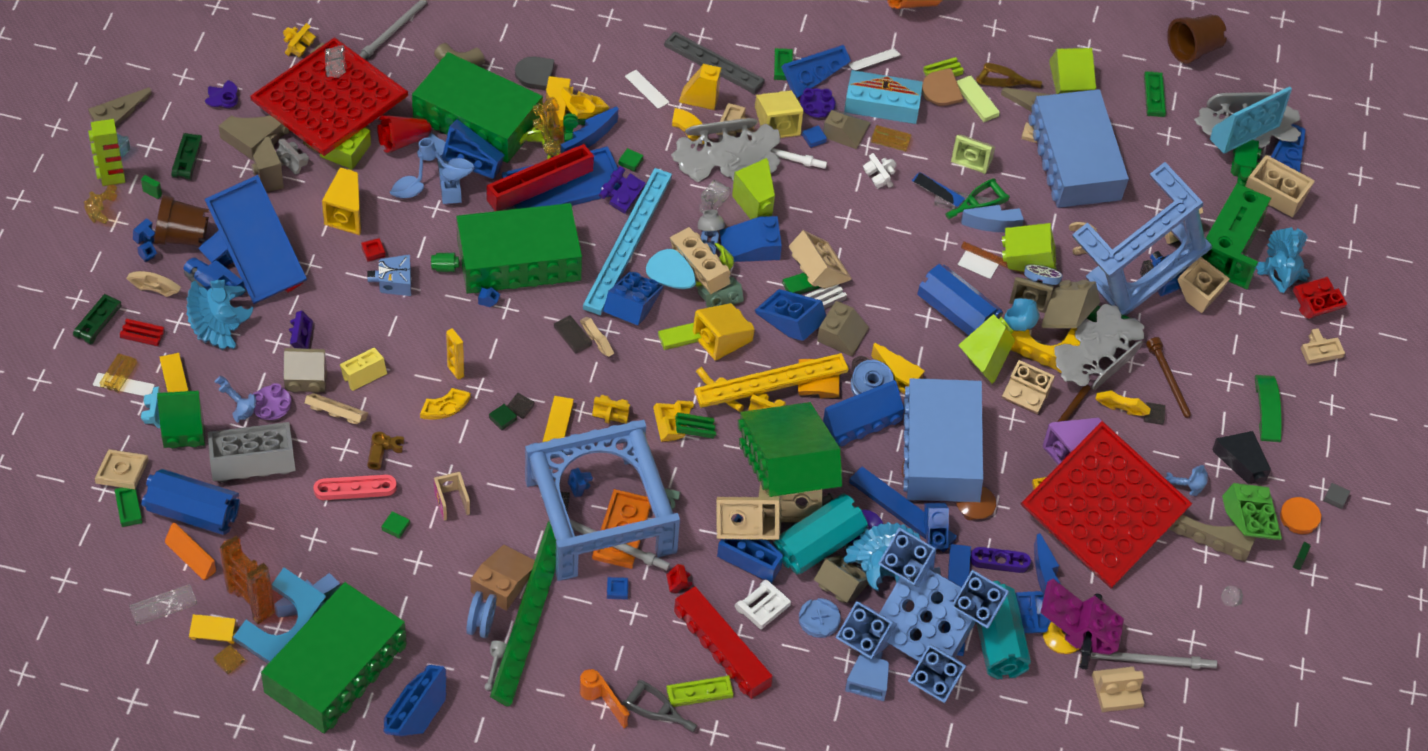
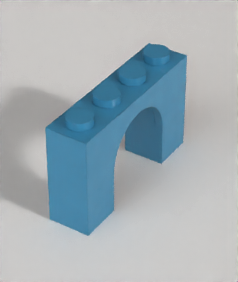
M283 568L273 581L271 589L295 606L298 619L294 627L284 634L271 635L245 620L233 636V640L267 664L326 601V595L286 568Z

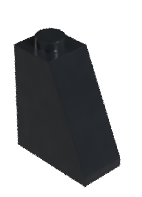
M1253 431L1216 438L1212 449L1213 452L1247 484H1260L1267 481L1271 468Z

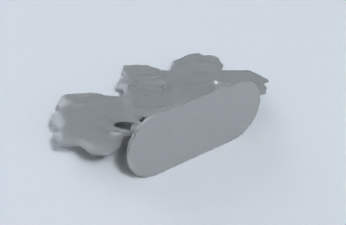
M1273 93L1216 94L1208 100L1207 107L1199 110L1200 115L1194 120L1196 124L1202 126L1203 132L1211 135L1213 127L1228 118L1229 113L1234 114L1273 95ZM1286 106L1280 126L1253 140L1259 141L1260 148L1270 143L1269 140L1272 135L1282 141H1297L1301 133L1291 124L1300 120L1298 110H1293L1291 107ZM1220 114H1226L1224 119H1219Z
M754 118L695 125L687 128L685 133L690 136H701L694 142L686 137L679 138L676 142L677 150L671 156L673 161L679 163L680 170L685 174H689L690 178L696 182H700L708 177L714 166H719L721 173L727 177H732L734 181V172L765 158L768 159L770 172L773 173L780 163L777 155L771 152V149L780 142L779 130L764 124L757 131L751 132L748 128L758 123V120ZM742 130L738 138L727 133L729 131ZM723 133V140L721 142L714 143L707 138V134ZM748 135L752 136V140L748 139ZM702 141H704L703 149L697 151L698 144H702Z
M1103 304L1096 312L1097 322H1092L1086 318L1075 331V337L1080 341L1079 346L1063 344L1054 347L1055 356L1057 357L1056 367L1062 371L1061 377L1065 382L1074 381L1079 386H1086L1090 380L1089 374L1098 373L1100 376L1092 386V389L1096 390L1124 366L1142 346L1143 341H1138L1130 348L1129 341L1142 340L1144 338L1143 329L1145 326L1135 318L1122 319L1119 307ZM1119 347L1127 350L1118 359L1114 357L1116 348ZM1102 357H1109L1114 363L1104 371L1099 367V360ZM1089 364L1095 367V369L1091 368V370L1083 368V365Z

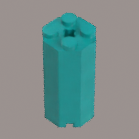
M843 493L780 534L779 540L773 541V545L783 555L782 563L787 569L791 567L796 575L802 574L864 533L868 523L861 509L858 506L855 508L852 505L854 500Z
M993 581L1010 592L989 628L976 622L987 675L996 679H1003V675L1015 678L1029 670L1031 659L1015 589L1006 584H1001L999 581Z

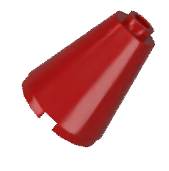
M388 115L380 116L378 119L381 120V124L377 125L378 139L380 145L385 146L386 149L383 151L386 153H391L424 138H428L431 133V125L426 119Z

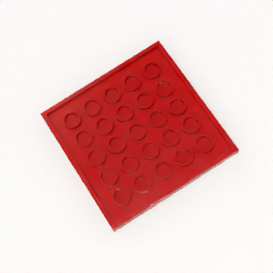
M334 37L250 95V98L256 105L325 156L408 97L409 94L406 89Z
M1101 421L1020 505L1109 588H1112L1192 503L1108 425Z

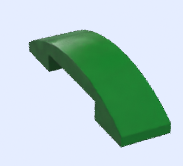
M1255 375V388L1259 397L1261 419L1259 423L1260 441L1280 442L1281 402L1275 376Z

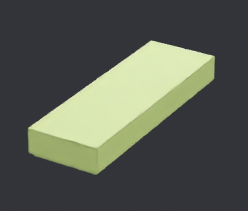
M972 76L956 81L961 94L983 122L999 116V110Z

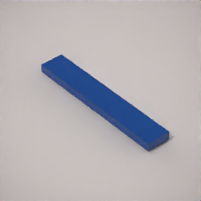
M863 466L849 478L850 484L926 539L924 511ZM950 530L948 535V548L950 547V544H953L957 539V535L952 533ZM948 548L938 549H940L942 552H945Z
M950 544L948 580L962 587L969 576L971 546ZM945 622L944 633H948L951 625L949 622ZM965 642L958 652V656L964 655Z

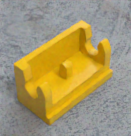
M193 614L189 638L191 640L198 638L226 641L234 644L233 636L237 632L238 624L236 619Z

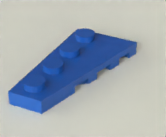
M841 45L786 63L781 67L790 89L795 97L798 98L806 88H813L851 60L845 46Z
M1291 124V126L1297 128L1301 135L1295 142L1279 140L1271 158L1300 172L1306 129Z

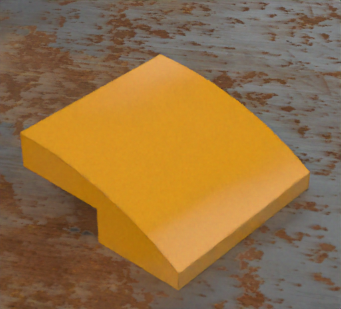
M799 359V363L814 359ZM840 375L799 384V396L819 394L820 399L840 397Z

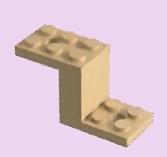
M760 483L759 497H717V539L779 540L781 522H800L822 507V490L769 497L766 490L762 489ZM799 497H804L808 502L806 505L800 506L796 503V500ZM740 514L744 519L742 522H734L732 516Z

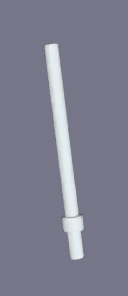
M720 135L718 142L723 140V135ZM774 148L771 149V152L775 153L777 157L803 163L807 167L815 166L826 169L827 162L814 159L813 156H802Z

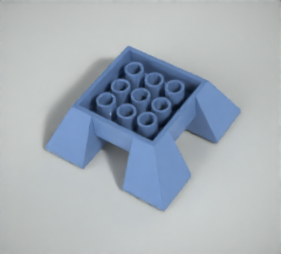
M899 527L878 563L900 577L881 611L878 612L856 601L835 638L870 659L875 658L891 644L919 661L908 682L946 703L966 668V665L956 658L958 652L976 622L989 628L1010 591L974 570L970 572L962 587L933 571L936 548ZM938 593L943 595V601L940 604H936L934 601V597ZM909 601H913L915 605L911 612L906 610V604ZM930 611L933 617L930 622L926 623L924 621V614ZM945 622H949L951 625L948 633H943L942 625ZM916 630L922 632V637L918 641H915L913 638Z

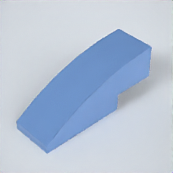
M438 160L442 203H462L459 179H446L442 174L445 168Z
M1000 205L963 210L961 219L962 225L983 231L1005 233V228L1022 226L1024 221L1020 208L1002 211Z
M330 573L314 585L308 580L305 581L326 595V601L340 587V583ZM284 597L274 604L275 613L278 618L298 614L295 606Z

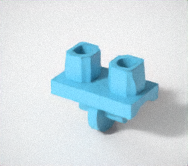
M158 386L153 387L152 394L144 395V405L150 408V410L143 411L141 419L145 424L154 423L157 428H160L157 393L161 392Z

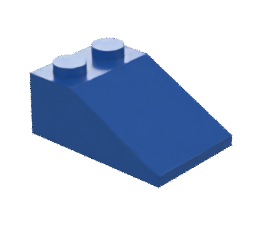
M778 216L757 217L720 230L721 245L732 254L734 262L780 260L782 244Z
M778 289L755 309L757 315L782 333L804 341L819 328L826 317L822 300Z

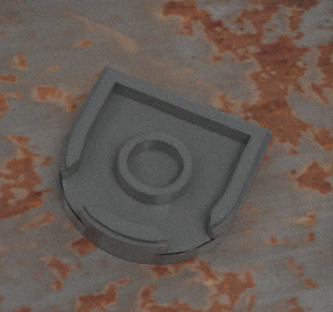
M526 57L517 63L515 77L525 87L546 90L548 78L552 76L555 59Z

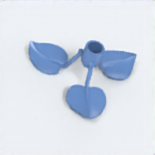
M430 133L428 138H424L418 143L417 155L420 158L418 178L414 176L402 177L393 185L392 190L389 192L398 198H411L418 195L424 189L423 183L420 182L422 180L423 160L431 161L438 158L445 168L442 174L448 180L461 179L470 174L475 168L470 161L462 158L451 159L446 164L441 158L445 141Z

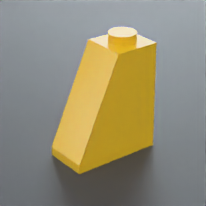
M703 64L683 87L679 103L715 110L719 98L721 67Z

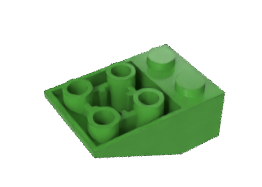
M1233 483L1222 495L1227 515L1243 535L1281 540L1282 537L1269 487Z

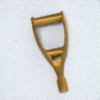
M985 63L980 75L976 77L978 84L993 87L1028 84L1032 87L1041 88L1042 81L1028 80L1008 67L993 63ZM989 72L1008 76V78L987 77Z

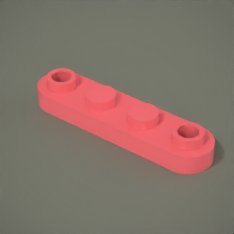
M391 475L324 478L315 482L314 494L320 500L382 497L394 494L397 486L395 478Z

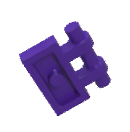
M619 166L610 175L611 178L608 183L602 186L599 197L605 199L609 195L612 197L609 204L625 214L646 183L631 173L627 178H624L622 175L625 169ZM616 183L621 185L617 191L613 189Z

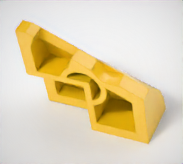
M566 87L561 89L566 106L572 114L577 115L578 119H589L609 110V106L600 97L588 95L580 91L575 95Z
M677 400L675 404L656 403L653 406L661 442L677 440L686 435L677 433L675 415L678 412L690 414L694 406L693 401Z

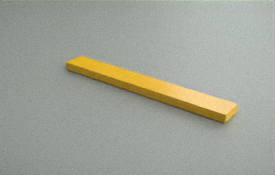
M842 353L697 387L694 389V393L700 408L749 397L753 394L757 395L848 373L849 369Z

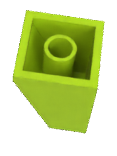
M1092 48L1057 49L1049 62L1056 94L1096 90Z
M767 158L734 172L732 197L750 220L773 215L775 194Z
M1051 223L1005 228V236H1002L1005 250L1002 251L1003 262H1007L1008 269L1024 272L1027 265H1041L1056 270V246Z
M993 314L958 346L990 383L993 384L1015 339L1011 335L1013 330L1002 317L998 319Z

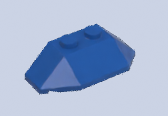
M429 664L424 669L425 671L418 674L406 685L384 717L383 731L385 734L406 736L424 733L446 700V668L444 666Z

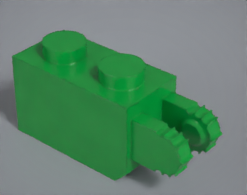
M1251 140L1233 150L1231 174L1238 177L1237 183L1242 186H1246L1248 177L1260 163L1257 162L1261 155V149L1258 148L1259 141Z

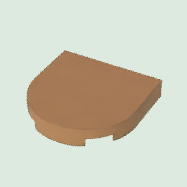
M951 68L932 72L925 77L922 84V94L927 101L937 106H946L963 101Z

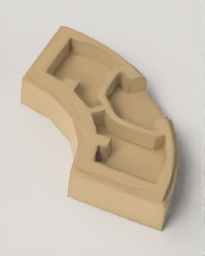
M132 272L126 278L139 290H153L165 297L178 293L181 288L172 280L151 272Z
M589 317L581 319L580 323L591 340H595L601 353L608 357L613 355L614 352L606 336L598 330L593 320Z

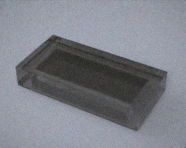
M571 315L554 323L555 330L575 354L592 346L590 338Z

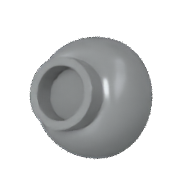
M710 209L703 211V216L700 217L697 227L702 231H716L724 228L725 223L723 218L718 215L717 210Z

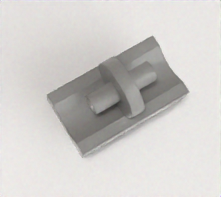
M284 138L279 140V148L276 153L281 166L286 165L295 175L299 174L301 167L307 165L309 157L305 153L299 154L298 146L294 142L288 143Z

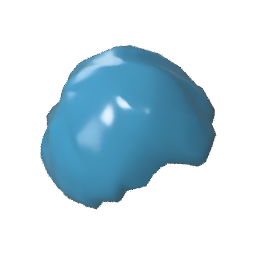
M1015 299L1013 306L1005 313L1004 320L1014 331H1026L1033 328L1040 317L1037 303L1033 299Z

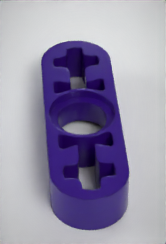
M976 547L971 553L970 561L977 568L1024 573L1029 569L1031 558L1024 552ZM978 555H982L983 559L979 560ZM1001 556L1005 558L1006 562L1000 564L996 562L995 558Z

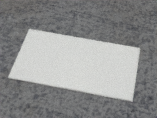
M965 251L958 263L959 266L991 279L999 265L969 251Z

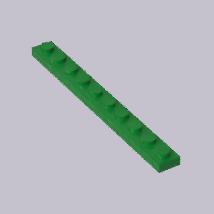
M550 521L547 523L490 694L492 699L506 707L512 705L556 570V539Z

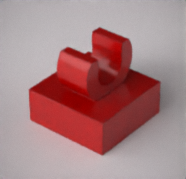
M677 564L666 574L671 593H678L682 588L688 589L692 585V582L687 580L690 573L685 570L684 565Z

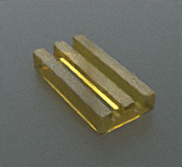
M876 125L871 142L906 152L912 134Z
M118 353L99 382L100 387L104 388L106 386L108 390L114 389L115 392L119 393L136 366L137 360ZM115 372V375H114V377L112 378V380H111L110 382H108V381L110 380L111 376L113 375V373Z

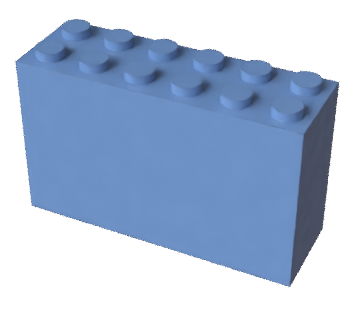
M1100 89L1036 96L1035 102L1032 104V113L1029 115L1028 120L1029 125L1033 127V138L1037 141L1038 154L1042 157V167L1047 173V184L1051 186L1052 200L1056 202L1057 208L1122 200L1129 178Z
M910 378L909 386H905L903 492H907L908 500L980 502L983 484L982 381Z

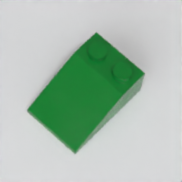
M199 391L157 393L163 447L174 449L177 447L205 446V424Z

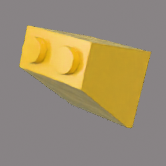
M339 168L322 199L324 225L356 235L361 234L360 194L357 172Z
M732 303L695 311L693 333H700L701 338L698 339V342L715 361L753 341L754 326L743 317L741 311L736 309Z

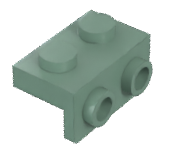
M729 277L731 284L712 294L704 286L697 288L698 294L706 302V308L729 303L735 305L743 302L741 284L734 277Z

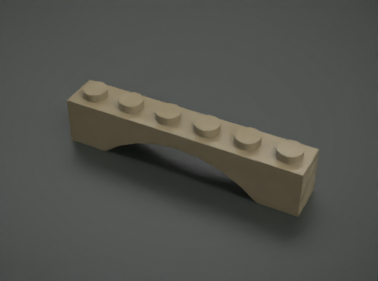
M1184 514L1169 528V530L1174 531L1178 535L1186 536L1197 543L1207 545L1216 551L1223 552L1234 559L1246 562L1256 537L1244 536L1236 525H1207L1195 521Z

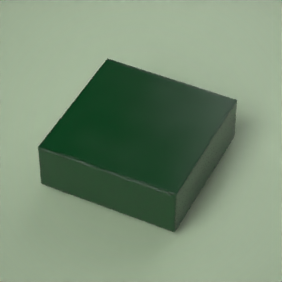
M502 404L489 413V419L502 431L517 420V415L505 404Z
M1303 542L1293 568L1297 570L1302 568L1311 544Z

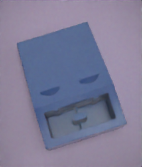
M629 272L608 291L603 312L639 325L648 315L662 292L664 285L659 284L654 279L642 277L637 272Z

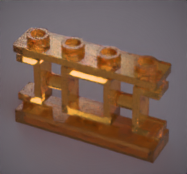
M237 536L227 539L220 546L227 592L231 594L235 591L237 597L241 596L250 605L253 620L260 624L275 613L269 568L264 563L258 566L255 559L251 561L242 552L240 539Z

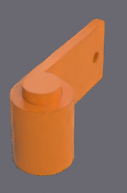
M594 669L582 672L580 676V695L586 700H595L602 697L623 729L626 728L630 713L624 705H621L601 674Z

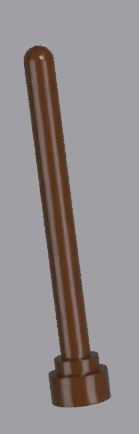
M1159 337L1151 338L1146 342V346L1149 352L1155 354L1183 416L1189 418L1191 412L1162 352L1163 343Z

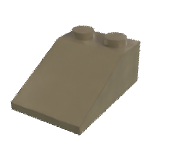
M1061 281L1052 292L1041 324L1042 328H1078L1100 303L1096 281Z

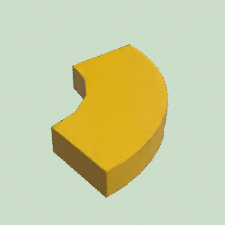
M674 109L672 126L678 127L685 132L689 127L702 124L693 114L682 109ZM687 135V138H689L691 141L694 142V141H696L701 135H699V136H690V135Z
M451 388L449 393L441 398H426L420 418L436 420L452 416L465 407L471 398V393Z
M1112 390L1097 393L1095 398L1102 405L1112 410L1119 408L1128 411L1127 414L1144 416L1150 414L1151 408L1139 398L1123 397Z

